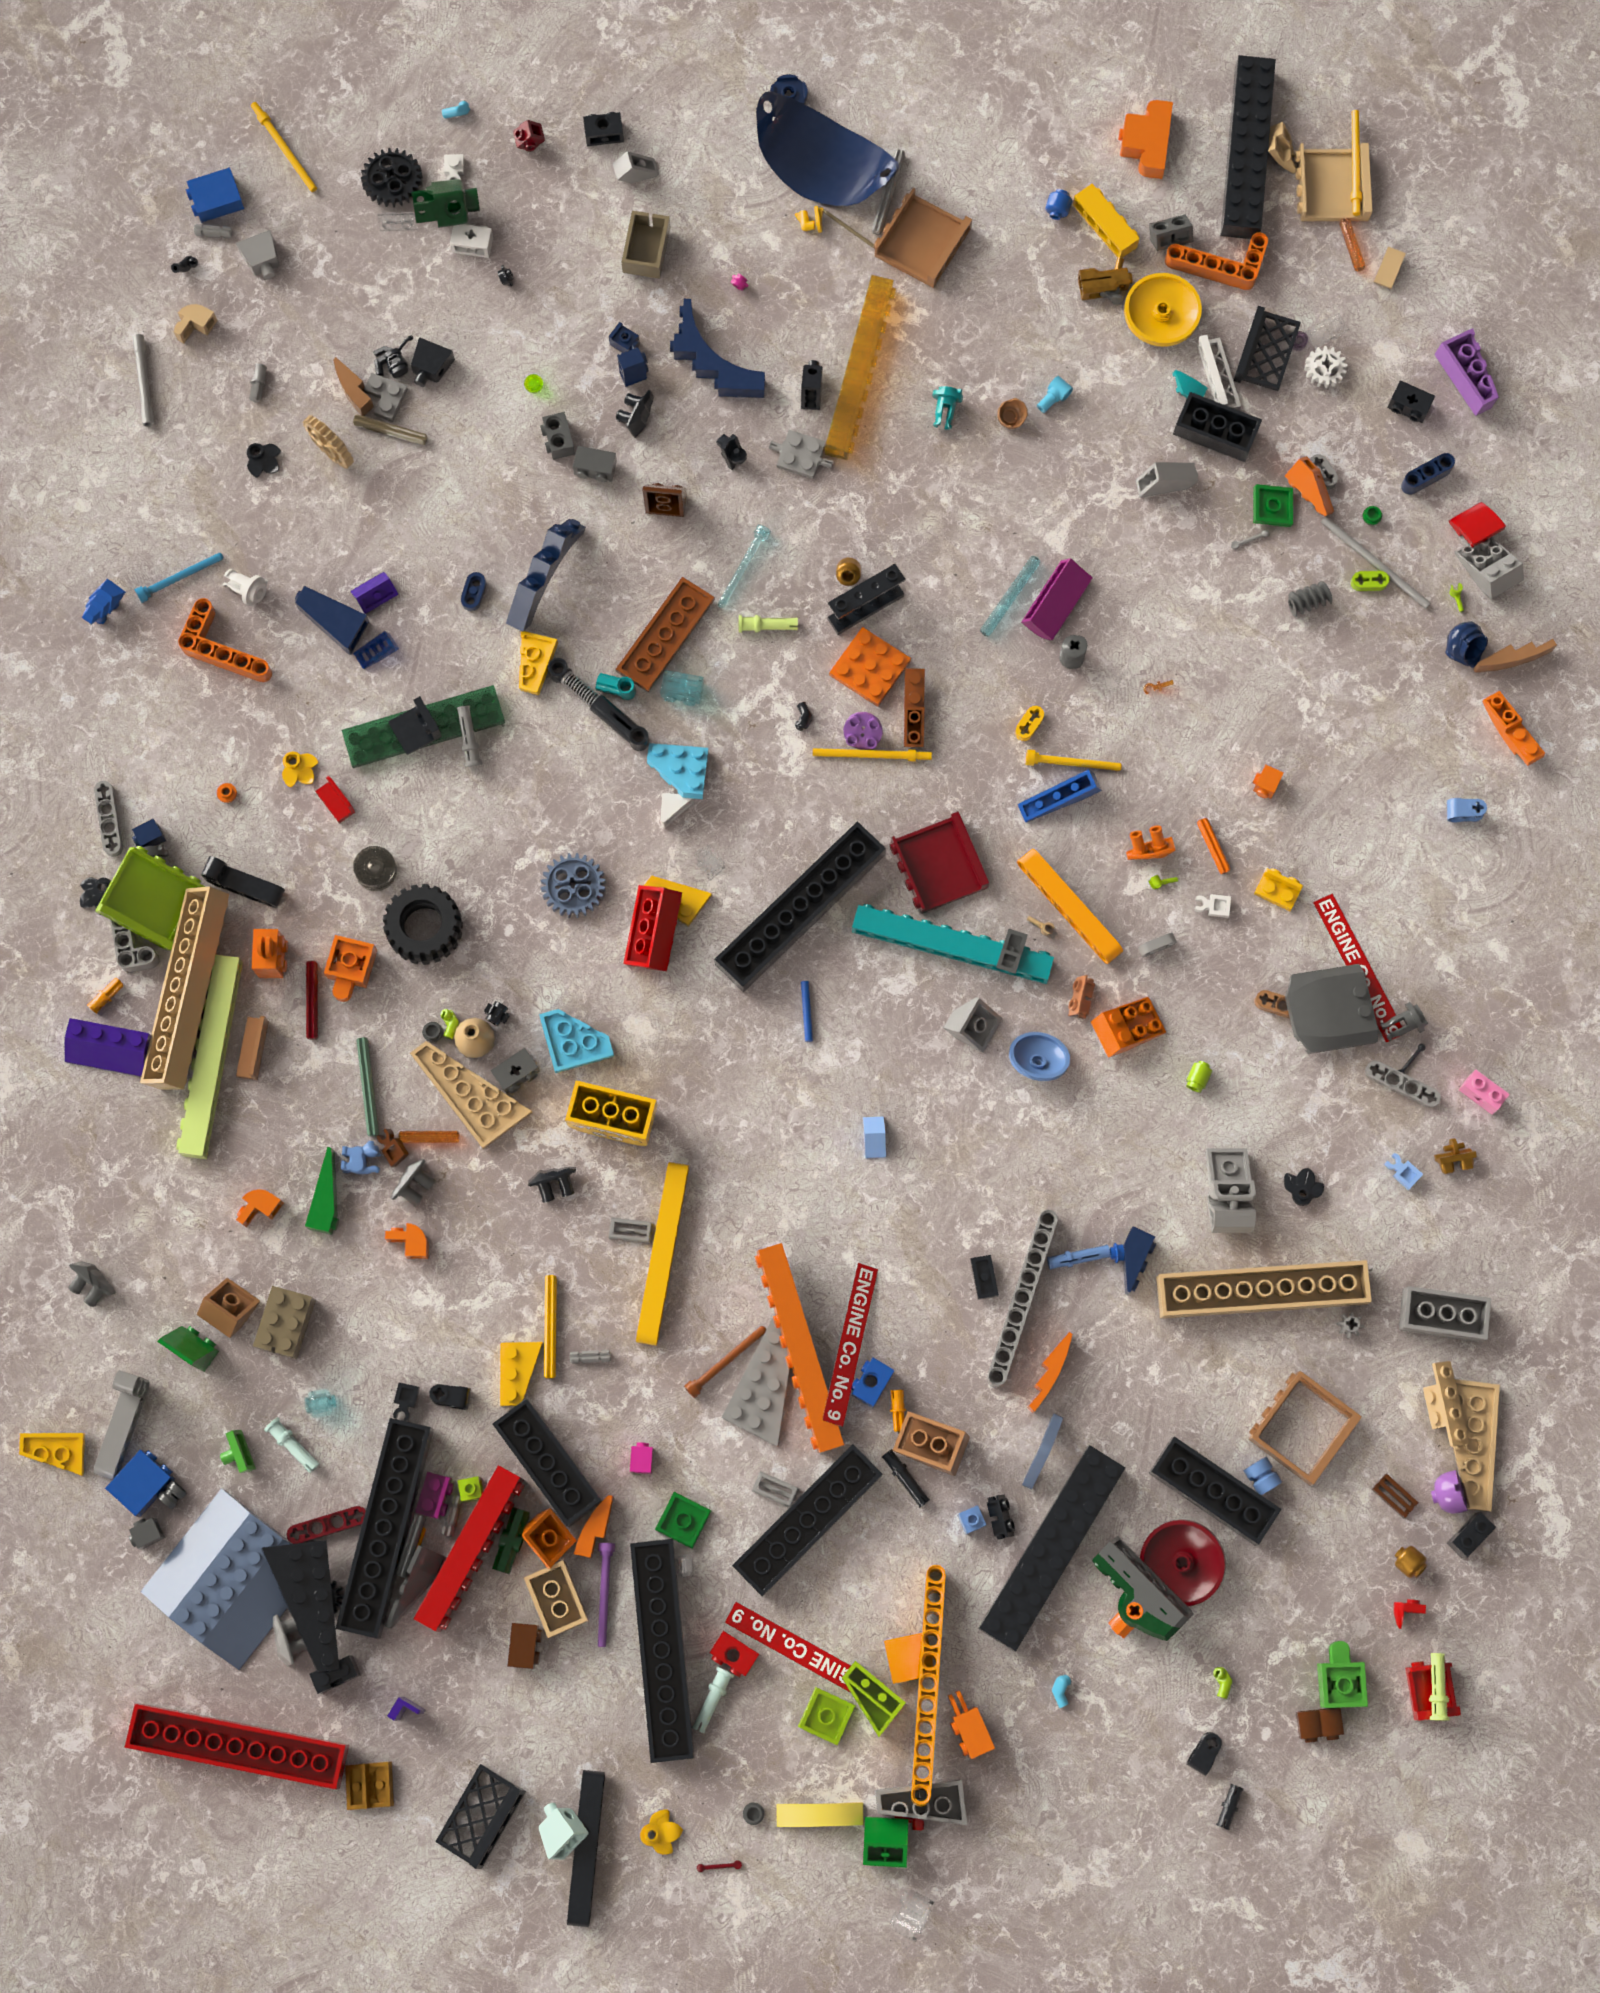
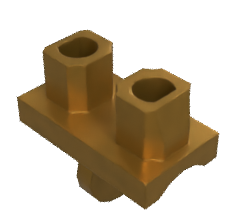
M1452 1138L1449 1140V1145L1443 1146L1444 1152L1447 1153L1434 1155V1158L1439 1163L1442 1173L1448 1174L1455 1172L1453 1162L1460 1161V1168L1462 1170L1473 1169V1158L1477 1157L1476 1151H1472L1471 1148L1463 1149L1465 1148L1464 1142L1457 1143L1456 1139Z

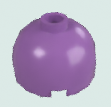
M1454 1470L1441 1474L1434 1483L1435 1490L1431 1491L1434 1504L1438 1503L1442 1510L1451 1514L1468 1511L1458 1472Z

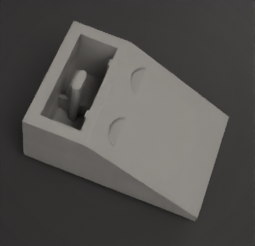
M1492 537L1473 548L1468 543L1454 551L1479 589L1491 599L1524 580L1523 563Z

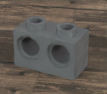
M1186 214L1149 223L1150 241L1157 251L1168 249L1172 244L1184 245L1194 242L1193 225Z
M565 411L542 417L543 424L540 425L542 435L547 436L548 442H545L547 454L551 453L553 460L574 455V444ZM552 426H559L555 430L550 429ZM557 443H563L561 447L555 446Z

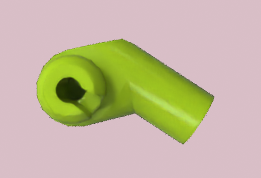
M443 1009L440 1016L447 1025L443 1036L453 1040L459 1021L452 1010Z
M1216 1667L1213 1670V1676L1220 1685L1217 1696L1227 1699L1232 1685V1678L1224 1667Z

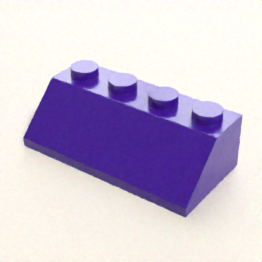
M69 1018L64 1037L65 1062L142 1077L151 1035L146 1032Z

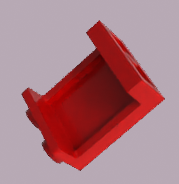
M1424 1661L1412 1662V1667L1405 1669L1413 1717L1417 1721L1427 1720L1432 1716V1702L1429 1701L1432 1695V1665H1424ZM1444 1662L1446 1696L1449 1698V1702H1447V1716H1459L1461 1711L1460 1706L1456 1705L1450 1669L1452 1662Z

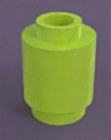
M1203 1061L1193 1063L1186 1079V1087L1201 1093L1212 1074L1210 1065Z

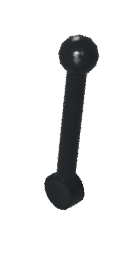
M1422 1043L1419 1044L1416 1052L1403 1068L1398 1071L1405 1074L1406 1069L1419 1053L1426 1049V1046Z

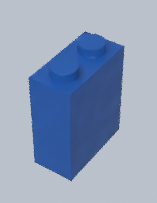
M230 167L187 181L189 189L185 190L189 201L193 200L194 205H191L194 216H199L201 223L245 209Z
M139 1450L105 1488L136 1517H141L156 1501L157 1495L161 1491L166 1490L167 1484L171 1480H175L171 1475L173 1471L165 1464L161 1466L156 1462L158 1457L150 1450L147 1452Z

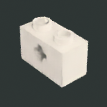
M468 223L453 226L450 239L452 253L489 258L493 242L492 229L484 225L473 226Z

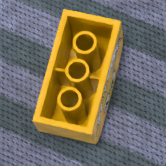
M576 1080L565 1121L570 1128L580 1132L628 1144L647 1146L658 1105L655 1099Z

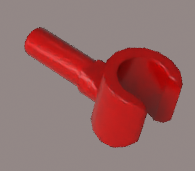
M902 1816L894 1817L908 1819V1823H912V1830H924L923 1819Z

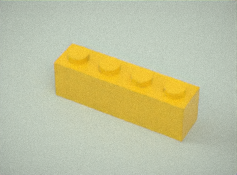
M1093 183L1074 195L1073 206L1117 258L1125 257L1138 247V233L1129 227L1126 219L1117 213L1114 205L1105 199L1102 191L1096 188Z

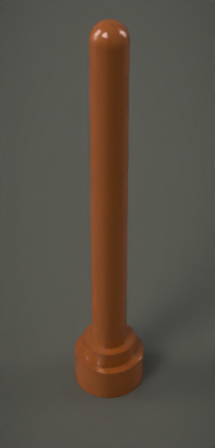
M760 1326L698 1380L694 1379L686 1383L684 1387L694 1399L701 1394L702 1386L765 1334L766 1327Z

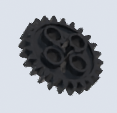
M388 148V153L381 149V155L374 153L375 158L369 157L370 164L364 163L365 170H361V181L366 195L371 197L372 202L377 199L378 205L384 202L385 207L392 203L393 208H395L397 202L403 206V200L409 203V197H412V192L420 191L419 186L422 185L421 179L423 175L417 159L413 160L412 154L407 156L406 150L400 154L398 148H396L395 152Z

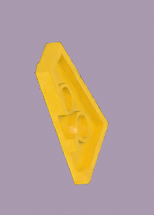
M652 875L644 884V886L663 887L682 892L677 919L688 927L712 896V893Z
M20 1433L19 1455L74 1472L81 1476L84 1475L85 1433Z

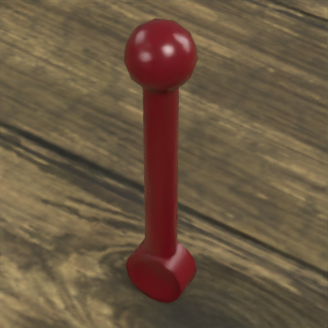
M736 1860L734 1863L698 1864L696 1869L698 1872L733 1867L740 1869L742 1863Z

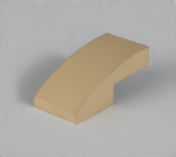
M1388 247L1374 283L1392 289L1406 253Z

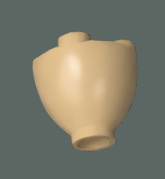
M466 1019L459 1024L455 1031V1045L459 1052L467 1058L482 1057L494 1047V1031L490 1024L483 1019ZM473 1030H475V1035H468L469 1031L472 1032Z

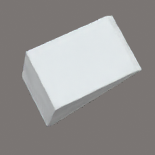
M662 793L661 826L665 829L693 805V798H683L679 794Z

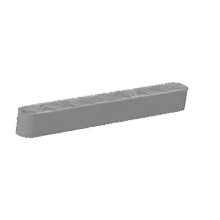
M1049 1209L1041 1212L1037 1220L987 1374V1382L994 1388L1001 1387L1007 1379L1055 1231L1058 1217L1054 1211ZM1050 1216L1053 1219V1223L1051 1225L1044 1224L1042 1217ZM1036 1236H1045L1047 1243L1039 1244L1036 1241ZM1032 1254L1040 1257L1039 1264H1033L1030 1261ZM1031 1274L1034 1277V1282L1031 1284L1026 1283L1023 1276ZM1024 1293L1028 1297V1302L1020 1303L1017 1300V1295ZM1012 1313L1020 1314L1022 1318L1020 1323L1012 1322L1010 1318ZM1012 1333L1015 1336V1341L1013 1343L1006 1342L1004 1334ZM1005 1352L1009 1357V1361L1006 1363L1000 1362L998 1354ZM999 1372L1002 1375V1381L995 1383L991 1379V1374Z

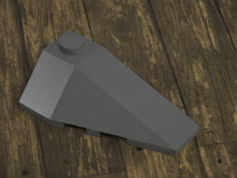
M418 1545L407 1569L410 1576L401 1584L399 1589L401 1597L395 1600L385 1627L392 1628L428 1589L437 1577L447 1557Z

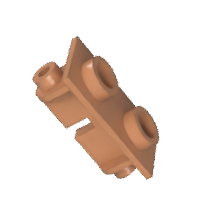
M1088 975L1077 977L1073 983L1074 992L1069 1002L1068 1016L1078 1015V1018L1086 1019V1016L1089 1015L1091 1001L1085 1000V997L1092 998L1095 983L1094 979L1088 978Z

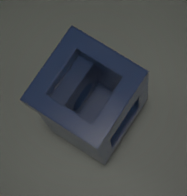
M621 322L617 324L609 335L610 345L622 353L628 352L632 348L635 349L640 345L639 335L623 326Z

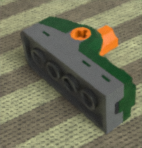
M1118 1536L1112 1539L1093 1558L1092 1562L1103 1575H1109L1111 1583L1116 1588H1122L1124 1591L1118 1602L1119 1612L1109 1622L1112 1630L1123 1639L1134 1628H1137L1152 1637L1168 1641L1194 1615L1192 1610Z

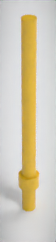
M253 102L251 107L256 113L258 121L266 127L309 190L315 192L317 190L316 185L273 126L267 112H264L257 102Z
M1353 110L1351 202L1353 203V215L1359 216L1360 202L1362 201V192L1360 191L1359 110Z
M813 748V756L908 759V761L932 760V752H916L915 749H908V751Z

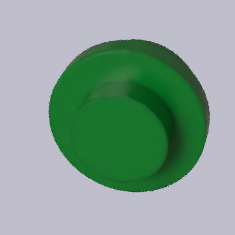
M1369 506L1364 510L1362 517L1368 525H1376L1382 519V512L1376 506Z

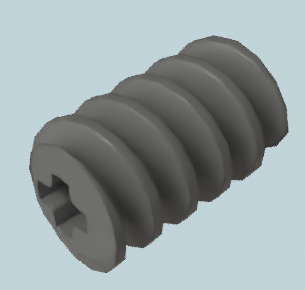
M1323 581L1318 582V584H1312L1310 587L1306 586L1303 590L1298 589L1296 593L1292 591L1288 595L1289 608L1294 617L1297 616V610L1304 614L1305 607L1308 612L1312 610L1311 605L1318 609L1319 602L1323 607L1326 606V600L1332 604L1331 591Z
M1070 635L1065 638L1059 656L1060 662L1064 667L1076 669L1082 666L1088 646L1085 637Z

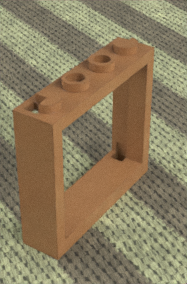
M1298 1371L1296 1374L1292 1372L1285 1381L1288 1384L1284 1391L1280 1389L1273 1399L1276 1402L1272 1407L1267 1406L1261 1414L1263 1420L1260 1424L1255 1423L1249 1431L1251 1436L1248 1440L1311 1486L1315 1484L1362 1416L1303 1372ZM1298 1382L1348 1418L1308 1474L1259 1438Z

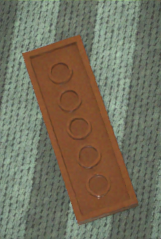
M682 577L617 666L616 672L624 677L631 678L636 685L649 692L712 605L715 597Z

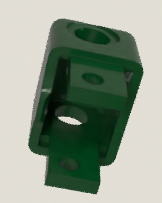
M460 179L431 182V185L426 187V190L412 192L416 224L437 221L438 228L466 224L469 221V212L480 211L477 188L464 189L463 182ZM419 196L424 198L422 202L417 201Z

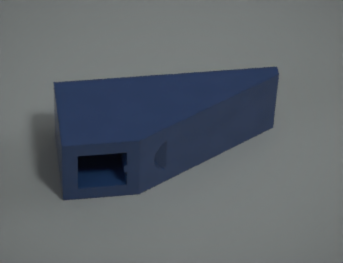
M1134 1226L1130 1229L1123 1244L1126 1295H1129L1131 1291L1135 1292L1140 1282L1137 1280L1139 1272L1144 1273L1148 1264L1145 1259L1148 1253L1152 1255L1157 1244L1153 1242L1156 1236Z

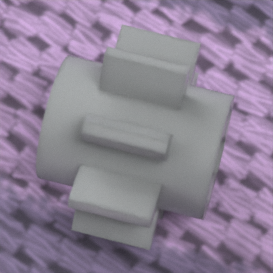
M1351 1312L1348 1318L1345 1314H1342L1341 1318L1343 1321L1336 1323V1325L1341 1326L1339 1334L1344 1332L1347 1334V1339L1352 1336V1333L1355 1336H1359L1358 1329L1364 1328L1363 1325H1360L1359 1321L1362 1317H1354V1312ZM1349 1321H1351V1324L1354 1325V1328H1352L1351 1330L1350 1327L1346 1325V1323Z

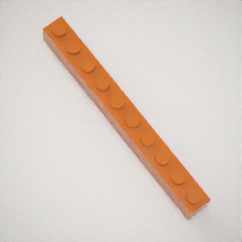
M780 1243L757 1251V1256H754L757 1267L761 1268L763 1276H761L763 1287L768 1288L769 1296H767L769 1307L774 1308L776 1316H773L776 1328H780L782 1336H779L782 1348H786L788 1356L785 1357L788 1368H792L794 1376L791 1377L795 1389H799L800 1397H798L800 1408L805 1409L807 1417H804V1422L807 1430L811 1429L813 1435L810 1438L813 1450L817 1449L818 1453L843 1446L844 1442L839 1426L822 1420L828 1390L783 1244Z

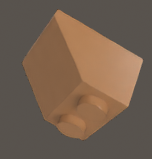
M226 1278L203 1298L197 1315L231 1338L242 1328L260 1303V1300L229 1278Z

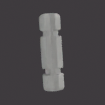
M196 224L194 226V233L196 236H203L205 234L206 237L223 236V238H231L232 229L230 226H223L221 228V226L205 225L203 227L201 224Z
M598 1350L582 1351V1353H579V1351L570 1352V1362L572 1364L579 1363L580 1361L582 1363H594L601 1360L602 1362L611 1361V1352L609 1350H601V1352Z
M455 1494L451 1495V1505L448 1506L445 1518L446 1525L442 1529V1534L450 1537L454 1535V1525L457 1523L460 1512L459 1505L462 1504L460 1496Z

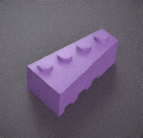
M1472 328L1442 342L1434 355L1474 415L1477 416L1491 409L1499 396L1491 375H1488L1486 361L1482 359L1479 343H1476L1475 332Z

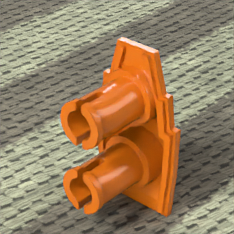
M1159 825L1152 826L1149 829L1152 841L1144 843L1142 831H1133L1130 833L1133 849L1126 852L1127 859L1164 858L1176 851L1173 838H1164L1162 827Z

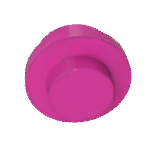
M741 274L737 276L732 275L730 283L741 291L748 288L749 285L746 283L748 280Z

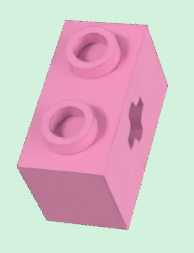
M1477 1070L1469 1075L1459 1089L1460 1092L1491 1115L1501 1107L1510 1095Z

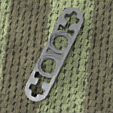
M100 781L95 785L94 793L102 846L109 856L116 857L121 854L123 844L115 792L109 782ZM103 787L109 789L106 791L108 799H104V795L100 792L103 790ZM105 805L112 806V811L109 814L102 813V808ZM109 823L115 824V829L111 833L105 832V827ZM109 838H113V842L117 845L114 847V851L108 848L111 847V840Z
M1372 1061L1365 1068V1074L1369 1079L1425 1107L1432 1108L1440 1102L1441 1096L1436 1089L1382 1062ZM1376 1065L1378 1066V1071L1384 1073L1387 1070L1388 1072L1384 1079L1381 1080L1380 1078L1383 1075L1379 1073L1372 1075L1370 1067L1373 1068ZM1390 1074L1398 1076L1399 1083L1397 1085H1391L1388 1082ZM1409 1083L1417 1086L1416 1094L1412 1095L1407 1092L1406 1087ZM1423 1088L1425 1089L1423 1093L1426 1095H1430L1431 1093H1433V1098L1436 1099V1101L1428 1103L1427 1097L1423 1095L1420 1099L1417 1097L1420 1095Z

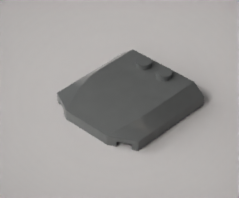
M1359 964L1297 973L1290 976L1288 990L1285 994L1287 1009L1294 1037L1304 1045L1308 1054L1378 1042V1027L1365 973Z

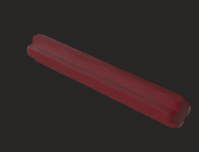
M316 961L306 962V1038L309 1040L318 1038V964Z

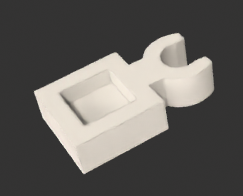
M463 154L444 155L446 180H461L459 175H464Z
M1211 894L1210 900H1207L1204 896H1196L1195 901H1201L1203 906H1196L1194 911L1203 912L1204 910H1209L1208 916L1229 917L1231 896Z

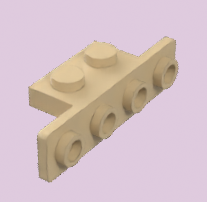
M1451 1362L1433 1363L1436 1385L1423 1388L1432 1429L1446 1427L1451 1447L1467 1445L1469 1440Z

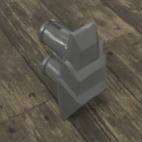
M424 1159L406 1166L405 1172L400 1177L399 1183L393 1190L390 1199L395 1200L398 1196H402L413 1204L414 1207L417 1206L423 1196L409 1186L410 1181L414 1179L425 1187L426 1190H429L436 1181L421 1170L425 1163Z
M80 1261L69 1265L77 1273L72 1283L68 1286L71 1292L80 1294L86 1283L93 1286L86 1298H84V1302L91 1307L96 1306L104 1293L108 1296L116 1293L112 1285L109 1284L94 1264Z

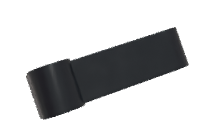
M209 856L201 873L205 881L214 886L272 908L278 907L285 892V889L281 886L229 867L224 861L213 856Z

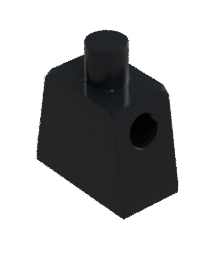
M419 337L411 362L412 371L417 375L414 383L424 387L428 380L435 383L439 382L455 360L453 351Z
M810 360L808 365L805 364L803 366L801 409L820 410L823 367L816 360Z

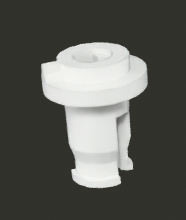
M229 569L225 573L224 577L230 579L228 583L224 582L223 586L231 588L232 591L242 595V601L246 605L253 606L264 598L268 580L259 575L249 578L241 573H236L233 569Z

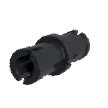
M1230 1784L1226 1800L1221 1804L1223 1808L1216 1823L1217 1826L1222 1827L1226 1819L1223 1828L1230 1830L1234 1813L1238 1812L1239 1808H1237V1805L1244 1790L1241 1787H1237L1234 1795L1236 1789L1234 1784Z

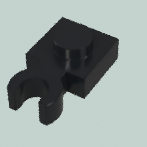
M398 1383L394 1403L399 1404V1408L393 1413L394 1419L398 1418L400 1412H404V1421H409L410 1412L408 1409L409 1407L415 1408L420 1387Z

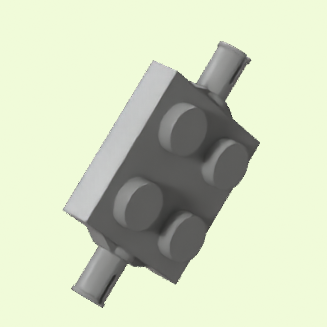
M792 430L788 431L786 440L782 444L771 441L769 449L780 453L777 468L814 479L816 470L820 465L832 468L834 460L823 458L826 441Z

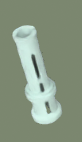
M276 1417L266 1426L264 1431L266 1433L269 1432L277 1440L278 1445H283L309 1473L313 1472L320 1463L293 1437L292 1431L287 1430L279 1422L280 1419Z
M721 1667L716 1669L718 1672L714 1681L709 1684L708 1689L710 1692L692 1726L693 1729L698 1730L702 1722L699 1730L701 1733H705L721 1696L726 1695V1687L730 1679L735 1676V1674Z

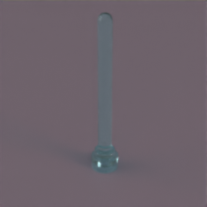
M758 524L754 530L755 538L718 602L719 608L725 607L759 545L770 536L771 531L767 527Z

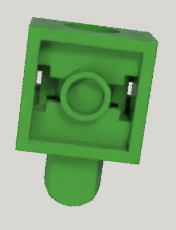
M1335 1641L1329 1646L1330 1663H1317L1320 1708L1368 1707L1365 1662H1351L1350 1647L1346 1642Z

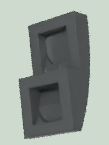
M1008 929L996 968L1016 974L1028 934Z

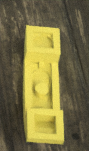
M863 1802L777 1804V1827L863 1825Z

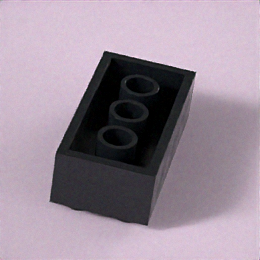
M1189 392L1173 435L1245 462L1262 419Z

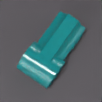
M600 673L597 677L596 691L620 696L623 700H631L636 695L634 682L629 677L619 678ZM625 686L631 687L628 691H622Z

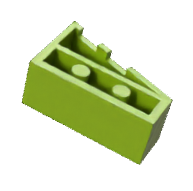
M854 1661L842 1679L874 1731L880 1737L906 1702L858 1662Z

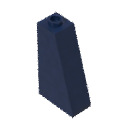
M306 586L301 591H298L295 596V604L298 610L347 654L351 655L369 624L367 615Z

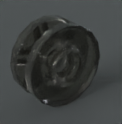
M369 846L362 849L356 855L353 862V871L359 884L365 889L381 891L388 888L394 882L397 876V865L392 854L387 849L380 846ZM373 866H380V869L378 871H370V869Z

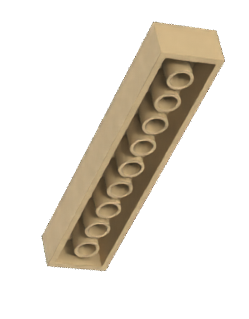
M213 887L187 888L185 891L142 1072L141 1084L160 1090L184 1089L187 1082L189 1065L192 1061V1052L196 1043L198 1027L201 1023L203 1006L206 1002L205 997L210 984V975L215 963L214 958L219 945V937L224 925V915L228 907V893Z
M1367 1260L1159 1274L1156 1277L1160 1319L1367 1305L1372 1302Z

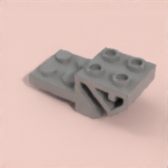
M1207 1148L1205 1156L1210 1185L1207 1202L1212 1233H1253L1256 1210L1249 1201L1256 1199L1254 1180L1251 1179L1247 1148Z

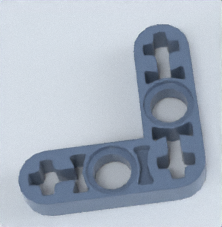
M1057 1414L1052 1415L1040 1447L1024 1478L1023 1486L1032 1490L1053 1447L1063 1417Z

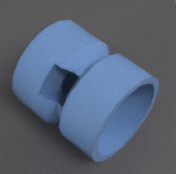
M1267 1456L1243 1470L1249 1481H1254L1253 1487L1260 1495L1282 1483L1277 1472H1272L1273 1466Z

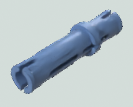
M1108 1244L1075 1252L1065 1251V1254L1048 1256V1267L1050 1270L1064 1266L1069 1268L1073 1267L1074 1264L1110 1258V1249Z

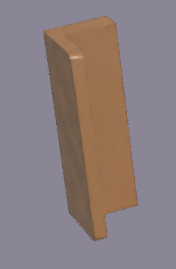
M260 1016V1018L247 1017L236 1073L238 1078L258 1080L269 1024L265 1016Z

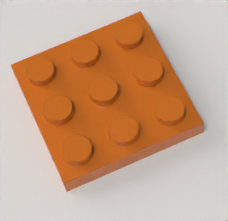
M862 627L833 666L829 676L878 707L911 662V658Z

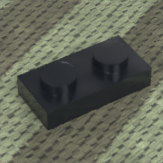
M991 1255L970 1258L978 1300L998 1297Z

